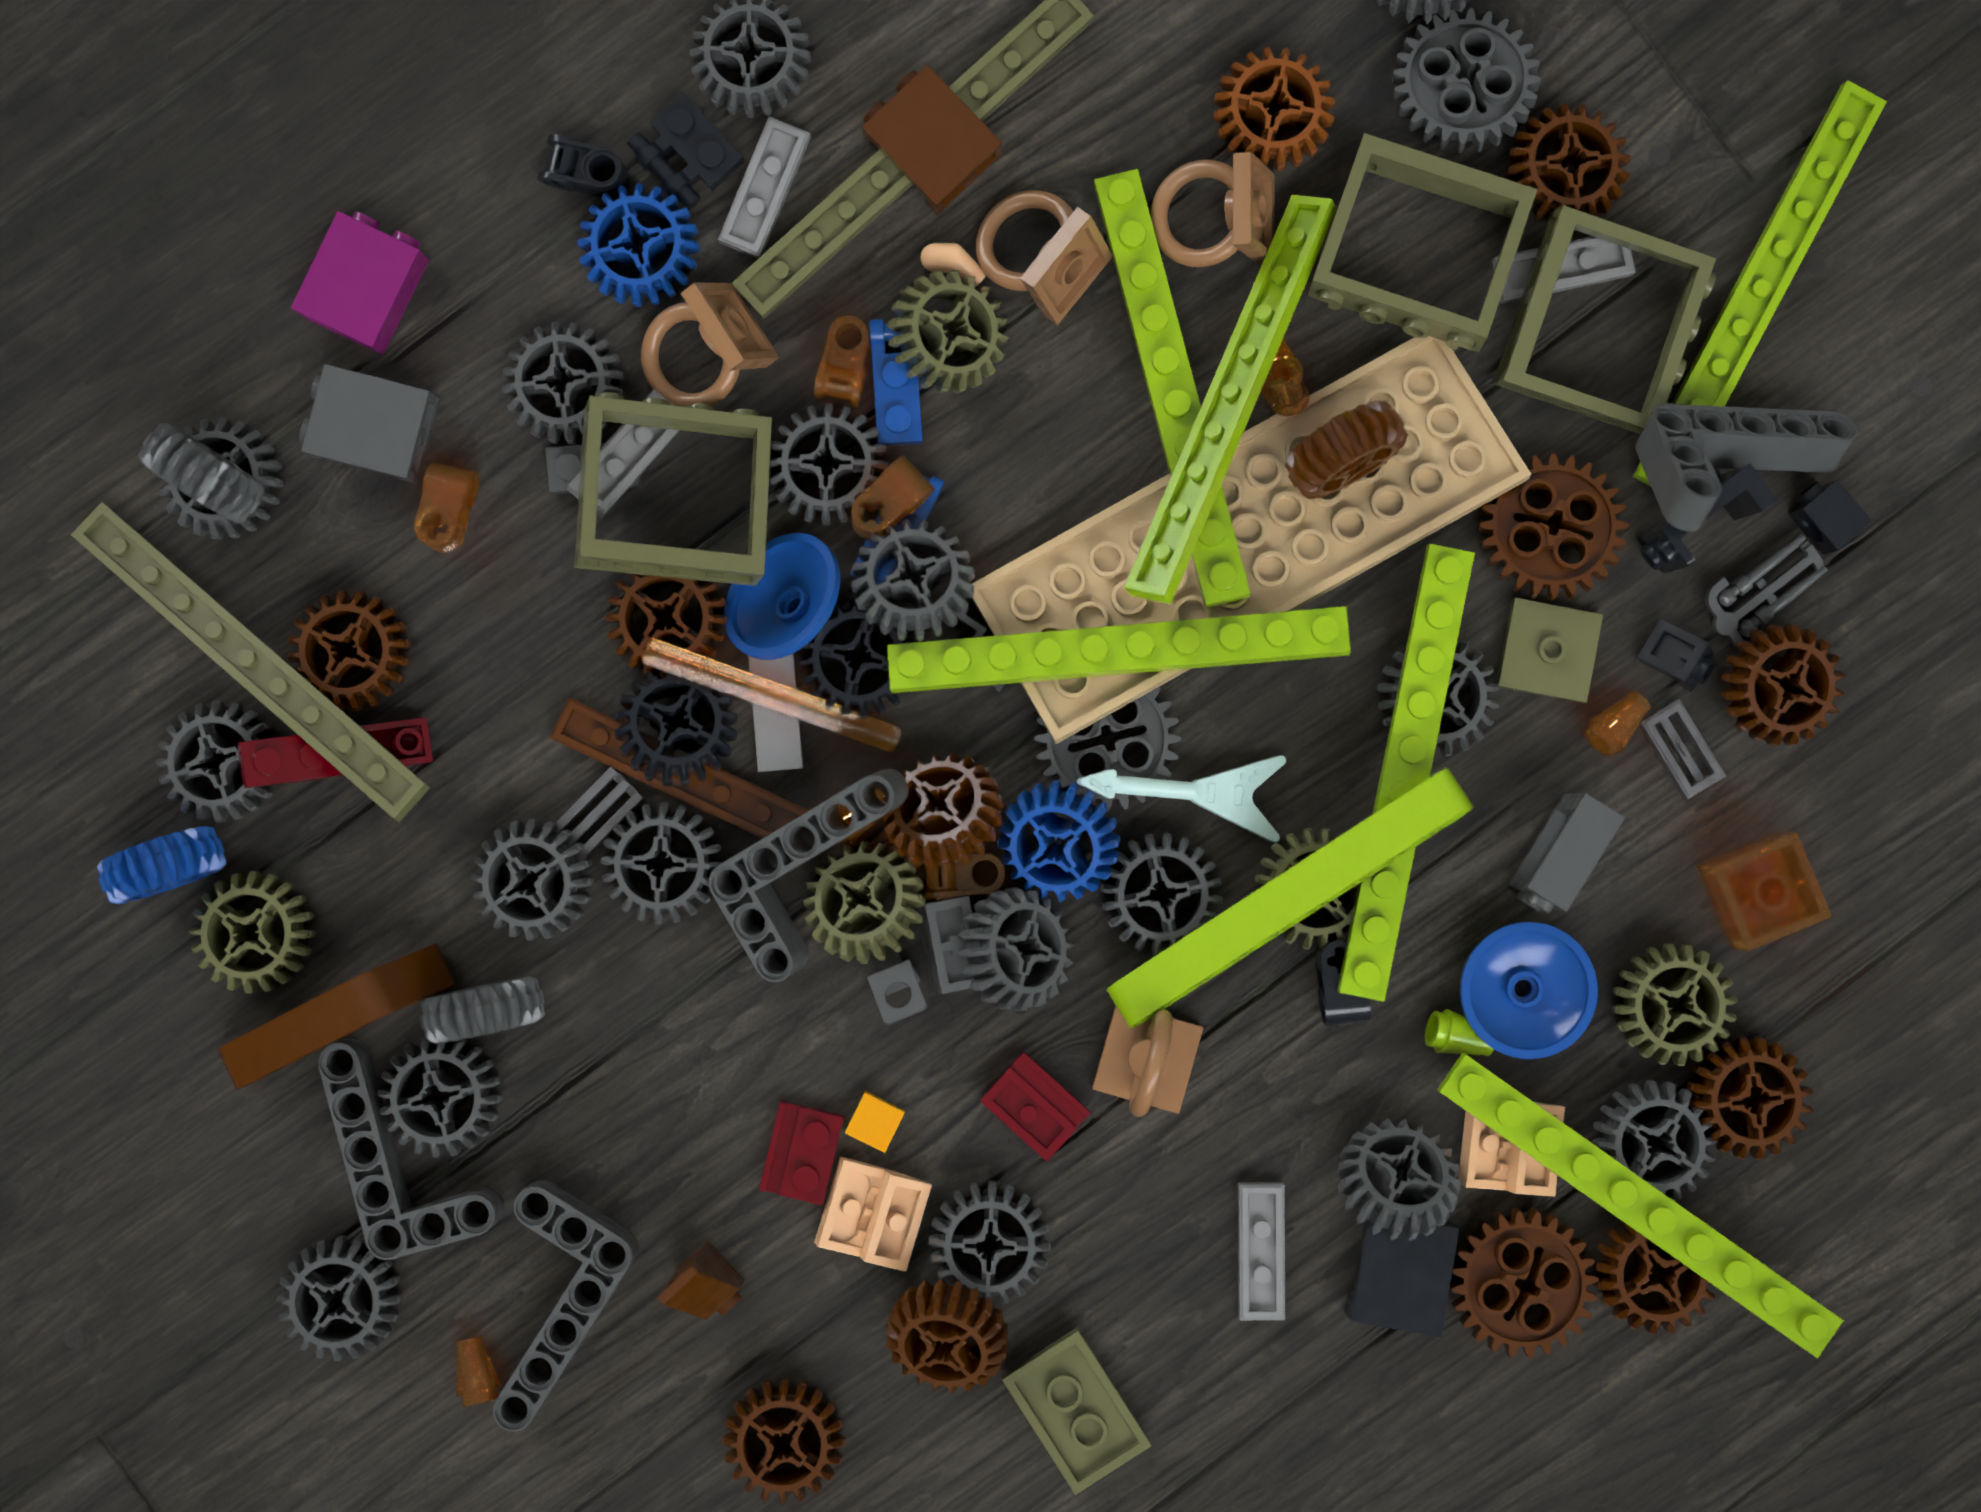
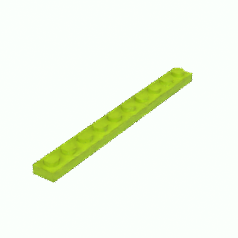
M1849 80L1840 86L1671 404L1725 407L1887 101ZM1640 462L1632 477L1651 487Z
M1138 169L1094 179V188L1171 477L1201 405ZM1222 484L1191 555L1205 608L1250 598L1251 595Z
M1300 195L1291 196L1124 588L1131 596L1168 604L1172 603L1337 212V207L1332 199Z
M1429 544L1426 547L1373 814L1430 778L1475 555L1474 552ZM1415 848L1358 884L1337 988L1339 993L1385 1002Z
M1346 606L887 645L890 690L892 693L1348 656L1351 652Z
M1464 1053L1460 1055L1437 1088V1091L1814 1357H1819L1842 1324L1843 1320L1468 1055Z

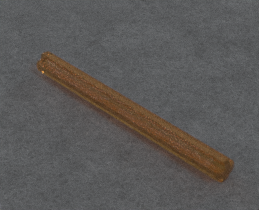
M654 638L649 639L644 648L642 662L651 667L888 752L894 751L899 743L901 729L898 726L870 716L860 718L859 713L850 710L849 715L842 714V706L835 704L828 708L826 700Z

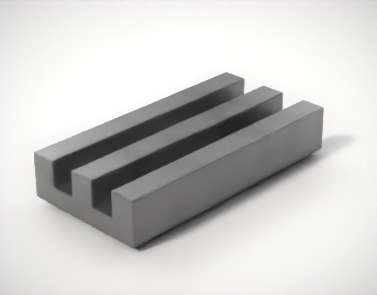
M1680 699L1672 701L1668 706L1657 710L1653 715L1638 722L1639 727L1683 799L1693 797L1726 777ZM1674 714L1710 775L1704 778L1668 719L1670 715ZM1658 723L1694 781L1695 784L1692 786L1654 726Z
M612 767L556 822L557 832L555 836H558L613 780L618 784L572 831V837L567 843L571 847L577 844L576 841L624 792L631 797L584 844L583 851L576 854L579 862L586 859L613 831L612 827L615 823H621L626 818V813L633 811L645 799L617 769Z

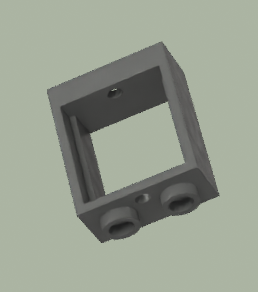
M1587 793L1564 794L1508 883L1509 886L1519 891L1515 898L1537 912L1540 910L1547 914H1550L1551 910L1567 912L1625 817Z

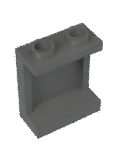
M324 364L321 375L317 374L312 383L311 399L314 401L310 418L304 419L300 429L299 441L303 444L301 452L317 459L324 458L394 476L399 480L417 484L439 398L429 390Z

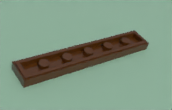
M570 697L550 736L551 739L761 838H765L809 811L723 769L714 771L707 765L704 766L707 774L706 780L701 782L697 779L694 772L689 773V785L686 787L681 785L680 775H672V782L667 787L663 786V773L660 772L657 773L652 781H648L645 779V771L648 765H645L640 770L633 771L630 767V762L635 755L622 757L620 753V747L626 741L616 740L615 729L624 725L617 723L615 718ZM638 730L645 744L655 751L658 746L657 738ZM677 748L671 757H684L691 754ZM803 826L802 828V836L806 829L805 826Z

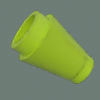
M1445 1009L1443 1012L1434 1011L1430 1015L1425 1029V1043L1427 1046L1434 1047L1435 1052L1485 1056L1492 1054L1494 1049L1475 1034L1464 1016L1449 1009Z

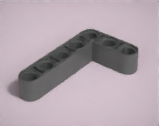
M1660 404L1654 407L1635 444V449L1663 516L1673 527L1690 532L1702 527L1721 493V484L1714 468L1737 469L1751 463L1755 470L1832 472L1838 467L1855 439L1858 430L1854 422L1847 416L1832 411Z
M883 769L864 777L721 863L711 872L709 877L710 891L755 969L763 979L769 982L783 981L802 969L808 960L806 943L771 883L901 806L908 796V784L900 772L894 769ZM876 782L884 784L888 789L889 800L887 803L882 802L876 796ZM839 804L846 806L850 810L852 816L850 825L844 823L839 818ZM803 826L812 831L815 838L814 846L808 845L803 840ZM767 848L776 854L778 858L777 868L771 866L767 861ZM731 870L737 872L742 880L741 889L732 883L730 878ZM754 909L763 915L765 920L764 928L754 921ZM776 949L785 953L788 959V966L779 963L775 955Z
M353 1038L344 1039L327 1046L321 1052L318 1060L319 1072L365 1242L371 1254L382 1260H392L481 1235L501 1219L504 1211L503 1201L496 1191L489 1188H477L412 1207L393 1136L386 1128L389 1124L387 1115L384 1116L379 1113L380 1108L384 1107L383 1099L377 1095L380 1088L367 1046ZM340 1049L346 1050L353 1058V1067L350 1072L342 1071L336 1063V1056ZM351 1093L358 1094L365 1102V1110L362 1116L354 1114L348 1107V1098ZM362 1137L370 1138L377 1147L375 1159L366 1158L361 1153L360 1141ZM374 1181L381 1182L387 1187L389 1191L387 1202H380L373 1197L371 1187ZM471 1201H479L486 1205L489 1211V1217L486 1222L477 1221L472 1217L470 1213ZM428 1213L438 1214L445 1223L443 1234L434 1233L428 1228L426 1222ZM385 1225L393 1226L399 1231L401 1235L399 1246H393L386 1242L383 1236Z
M537 1180L523 1189L517 1195L514 1202V1213L523 1225L583 1263L495 1401L493 1417L502 1429L509 1432H518L525 1429L540 1411L638 1253V1242L629 1230L548 1180ZM531 1193L542 1194L547 1199V1213L538 1214L530 1208L528 1198ZM576 1217L585 1223L587 1227L585 1237L576 1238L568 1232L566 1228L568 1218ZM605 1243H619L625 1250V1260L621 1262L610 1260L604 1252ZM586 1280L595 1282L601 1290V1298L590 1300L584 1297L580 1290L581 1282ZM566 1319L571 1321L576 1328V1337H562L556 1328L557 1320ZM535 1358L547 1360L552 1367V1375L544 1377L538 1375L532 1367V1360ZM508 1398H521L528 1407V1413L524 1415L514 1413L509 1408Z

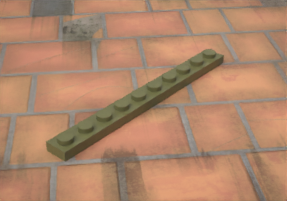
M1044 0L952 83L949 88L983 122L1094 21V15L1080 0ZM879 149L732 282L733 287L764 320L913 184Z
M103 502L71 534L81 545L393 819L400 822L430 789L425 782Z

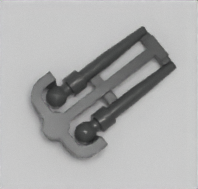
M1800 534L1767 557L1747 574H1740L1730 582L1731 587L1727 588L1729 583L1725 577L1718 578L1708 587L1705 593V604L1714 617L1712 627L1716 633L1727 636L1736 648V643L1745 641L1741 636L1750 638V632L1758 630L1759 626L1764 627L1771 622L1777 612L1792 602L1827 572L1823 559L1803 534ZM1797 547H1800L1805 555L1769 583H1766L1761 578ZM1809 565L1814 567L1815 570L1776 598L1774 592ZM1753 584L1756 585L1758 591L1731 612H1725L1720 607V605L1730 606L1737 600V595L1743 596L1753 588ZM1764 600L1767 601L1768 605H1762L1752 613V618L1744 619L1738 624V620Z

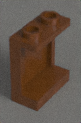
M926 65L919 73L915 70L908 73L897 85L896 91L898 93L886 104L880 101L867 112L863 119L865 124L862 126L864 139L869 144L874 143L924 195L925 203L938 216L1002 155V142L942 79Z

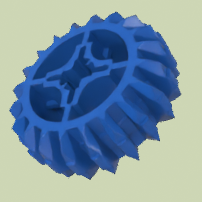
M636 184L633 196L629 195L625 186H619V199L613 201L608 193H603L601 198L606 207L600 210L597 206H590L588 210L596 219L595 222H581V229L591 236L582 237L577 240V245L580 249L589 251L583 254L579 261L583 267L591 268L587 274V278L591 283L602 281L599 291L604 296L611 294L615 290L616 302L624 304L631 293L634 306L641 307L644 295L648 294L652 304L658 305L660 303L659 291L664 289L667 295L673 298L676 292L671 285L672 282L676 280L684 286L689 283V279L681 271L683 268L688 270H695L697 268L696 261L687 256V254L700 252L699 243L689 240L698 234V229L695 224L686 223L691 217L686 207L676 210L679 203L676 196L670 195L663 200V191L660 187L655 186L649 196L646 197V190L643 184ZM637 213L656 215L665 220L671 228L661 230L659 226L655 228L643 227L638 220ZM622 219L624 227L622 233L618 238L609 241V246L605 247L606 238L610 230ZM634 228L645 242L643 243L642 252L644 263L633 250L636 239ZM674 244L668 262L658 272H655L654 262L656 257L661 252L669 250L668 245ZM617 261L619 264L633 263L639 270L641 278H626L618 275L607 266V263Z
M1059 780L1052 782L1049 792L1041 782L1035 784L1032 794L1025 790L1022 791L1017 797L1018 804L1010 803L1005 813L1008 818H1003V826L999 827V831L1004 834L997 841L998 848L1007 850L1001 858L1002 865H1015L1010 873L1011 880L1023 876L1026 879L1023 886L1025 891L1032 889L1034 885L1041 888L1039 892L1041 900L1047 898L1050 891H1055L1059 903L1066 899L1068 890L1077 900L1083 897L1085 888L1094 892L1100 885V879L1105 880L1109 878L1111 874L1110 865L1115 864L1119 857L1118 851L1113 848L1118 847L1120 835L1111 832L1116 827V818L1103 817L1108 809L1107 802L1094 806L1091 803L1095 795L1094 792L1089 790L1085 793L1084 797L1078 795V785L1076 782L1071 783L1067 791L1062 790ZM1054 812L1062 813L1072 818L1064 819L1058 817ZM1028 821L1035 828L1033 834L1039 842L1034 851H1031L1026 840L1025 827ZM1085 830L1088 832L1093 845V857L1089 861L1082 854L1084 848L1079 842ZM1070 835L1065 846H1063L1062 842L1060 845L1054 842L1048 846L1053 836L1056 841L1057 837L1064 840ZM1047 864H1056L1059 865L1062 869L1054 868Z
M208 826L189 828L145 841L106 857L97 865L100 876L98 880L102 891L106 893L110 903L125 904L164 893L217 873L226 865L225 849L221 838H218L214 828Z

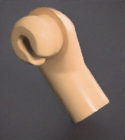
M932 243L927 245L921 252V262L924 268L930 272L940 270L942 273H949L955 270L959 271L962 280L968 276H976L975 287L986 276L977 262L957 243Z

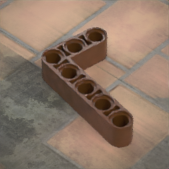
M436 943L364 972L223 1045L217 1050L236 1090L385 1016L454 986L456 981Z

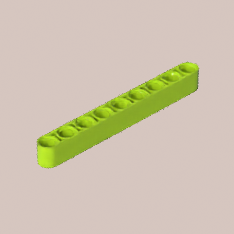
M1448 768L1441 770L1106 989L1130 1029L1152 1018L1157 1011L1166 1009L1470 812L1474 806Z

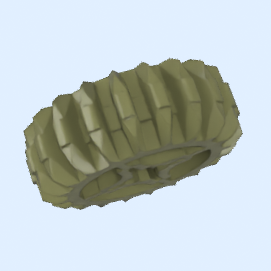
M937 270L930 274L929 279L923 275L914 280V288L907 286L901 291L900 295L903 301L895 302L891 308L898 318L888 321L887 327L898 332V335L891 338L888 345L891 347L900 346L902 351L901 354L895 357V363L901 364L907 361L910 367L906 372V377L911 379L920 373V387L927 389L935 382L937 393L943 394L948 392L950 387L954 393H961L966 390L967 385L972 388L981 385L983 381L982 376L987 378L994 374L996 369L992 363L1001 361L1005 356L997 346L1007 343L1009 337L998 332V328L1006 325L1008 319L1003 317L996 318L994 313L1000 307L1001 302L996 300L989 303L986 297L989 294L990 287L984 286L979 290H975L976 276H968L961 282L959 271L952 270L945 277L942 271ZM942 298L953 301L951 306L945 309L943 313L936 310L928 312L923 309V306L929 299ZM968 316L972 319L975 330L969 324ZM947 323V326L951 329L948 334H953V339L949 341L944 334L947 331H943V325ZM919 333H921L927 340V350L921 341ZM953 351L960 354L966 351L972 354L971 359L965 366L955 367L943 364L945 358L952 355Z
M1311 828L1303 829V843L1301 844L1293 833L1287 834L1285 838L1290 848L1287 851L1278 843H1274L1271 846V850L1279 858L1274 862L1263 857L1260 864L1271 869L1269 877L1261 874L1256 875L1255 882L1267 884L1284 873L1285 869L1288 870L1298 864L1299 861L1296 859L1298 856L1307 852L1317 851L1330 843V829L1322 828L1318 841L1314 840V833ZM1358 884L1351 888L1349 901L1345 908L1338 898L1322 907L1335 918L1334 920L1318 926H1307L1297 923L1286 931L1284 941L1292 944L1298 934L1301 933V947L1310 949L1313 937L1317 936L1320 949H1323L1329 943V934H1332L1335 940H1346L1342 929L1345 926L1348 930L1350 929Z
M861 841L857 853L850 845L844 844V857L839 859L834 853H828V861L831 865L827 869L822 866H815V872L821 877L819 882H806L807 889L815 894V896L803 900L804 906L812 911L805 917L806 923L810 927L815 928L812 933L813 938L819 943L825 942L824 949L831 955L839 952V957L846 962H850L856 955L857 960L861 964H868L871 953H873L879 961H885V948L890 946L895 952H901L902 947L897 940L902 935L907 939H914L915 934L908 928L909 924L923 923V917L914 910L926 904V899L922 895L917 894L923 888V882L919 877H913L916 873L915 866L910 862L904 863L902 856H899L895 850L889 854V848L885 844L878 843L873 850L868 842ZM868 872L863 879L857 882L849 881L860 873ZM894 881L896 900L892 912H889L886 908V898L891 892L888 887ZM840 893L843 898V906L837 914L840 919L836 923L834 919V903L837 894ZM852 894L857 895L861 899L869 900L878 910L874 911L868 906L860 905L852 897ZM871 923L881 924L878 928L868 933L854 934L856 931L860 933Z
M250 871L247 879L242 873L232 874L230 884L224 880L217 881L214 884L217 895L209 892L201 896L203 903L208 909L199 908L194 909L192 912L195 918L202 920V925L190 927L188 931L192 935H201V943L194 944L191 950L194 953L205 952L206 957L200 961L199 967L206 969L215 966L211 980L219 982L227 977L226 985L228 990H237L241 985H243V989L247 994L255 993L259 985L264 992L273 990L275 988V980L281 984L291 981L289 970L298 972L304 968L302 961L297 955L308 956L313 951L310 946L302 942L303 939L315 937V930L304 929L303 924L304 921L313 919L314 914L312 912L300 913L298 908L306 902L305 896L300 895L290 899L289 897L294 890V885L291 882H287L278 888L279 877L276 874H268L264 880L260 871ZM246 895H254L267 900L264 907L256 908L252 914L244 910L237 911L232 907L233 903ZM279 916H281L284 924V941L279 938L275 931V923ZM222 924L226 926L230 933V941L226 948L222 939ZM256 924L259 930L255 931V933H259L257 940L249 941L247 934L251 932L246 931L248 925ZM253 950L258 951L262 955L269 954L275 958L262 969H253L238 963L242 957L249 956Z
M1664 943L1661 954L1654 947L1646 948L1645 955L1648 963L1640 957L1634 956L1630 961L1636 972L1634 974L1625 970L1619 972L1621 979L1627 981L1628 984L1626 989L1622 987L1613 988V994L1624 997V1000L1621 1004L1612 1005V1012L1625 1014L1626 1016L1616 1023V1028L1622 1032L1632 1030L1626 1037V1044L1631 1047L1641 1044L1639 1055L1649 1058L1655 1053L1656 1062L1666 1065L1672 1057L1674 1064L1684 1066L1687 1061V1054L1693 1061L1700 1062L1703 1060L1702 1046L1713 1053L1718 1051V1045L1713 1039L1715 1035L1725 1039L1730 1037L1728 1030L1721 1026L1724 1020L1735 1022L1737 1019L1735 1014L1726 1012V1005L1737 1003V997L1724 994V991L1733 985V981L1727 977L1718 978L1724 968L1723 965L1718 962L1708 965L1710 954L1700 950L1694 955L1691 945L1682 944L1677 952L1674 944ZM1677 967L1685 968L1681 977H1675L1671 984L1666 987L1651 983L1655 976L1665 970ZM1698 980L1705 992V1013L1698 1008L1696 1003V994L1700 988L1697 985ZM1659 994L1679 998L1676 1001L1681 1002V1008L1689 1012V1014L1671 1011L1670 1009L1672 1008L1667 1006L1668 1001L1660 997ZM1643 996L1648 998L1653 1005V1014L1649 1020L1652 1024L1650 1029L1642 1013ZM1687 1021L1698 1026L1693 1032L1683 1038L1669 1041L1663 1040L1668 1031L1673 1032L1682 1022Z

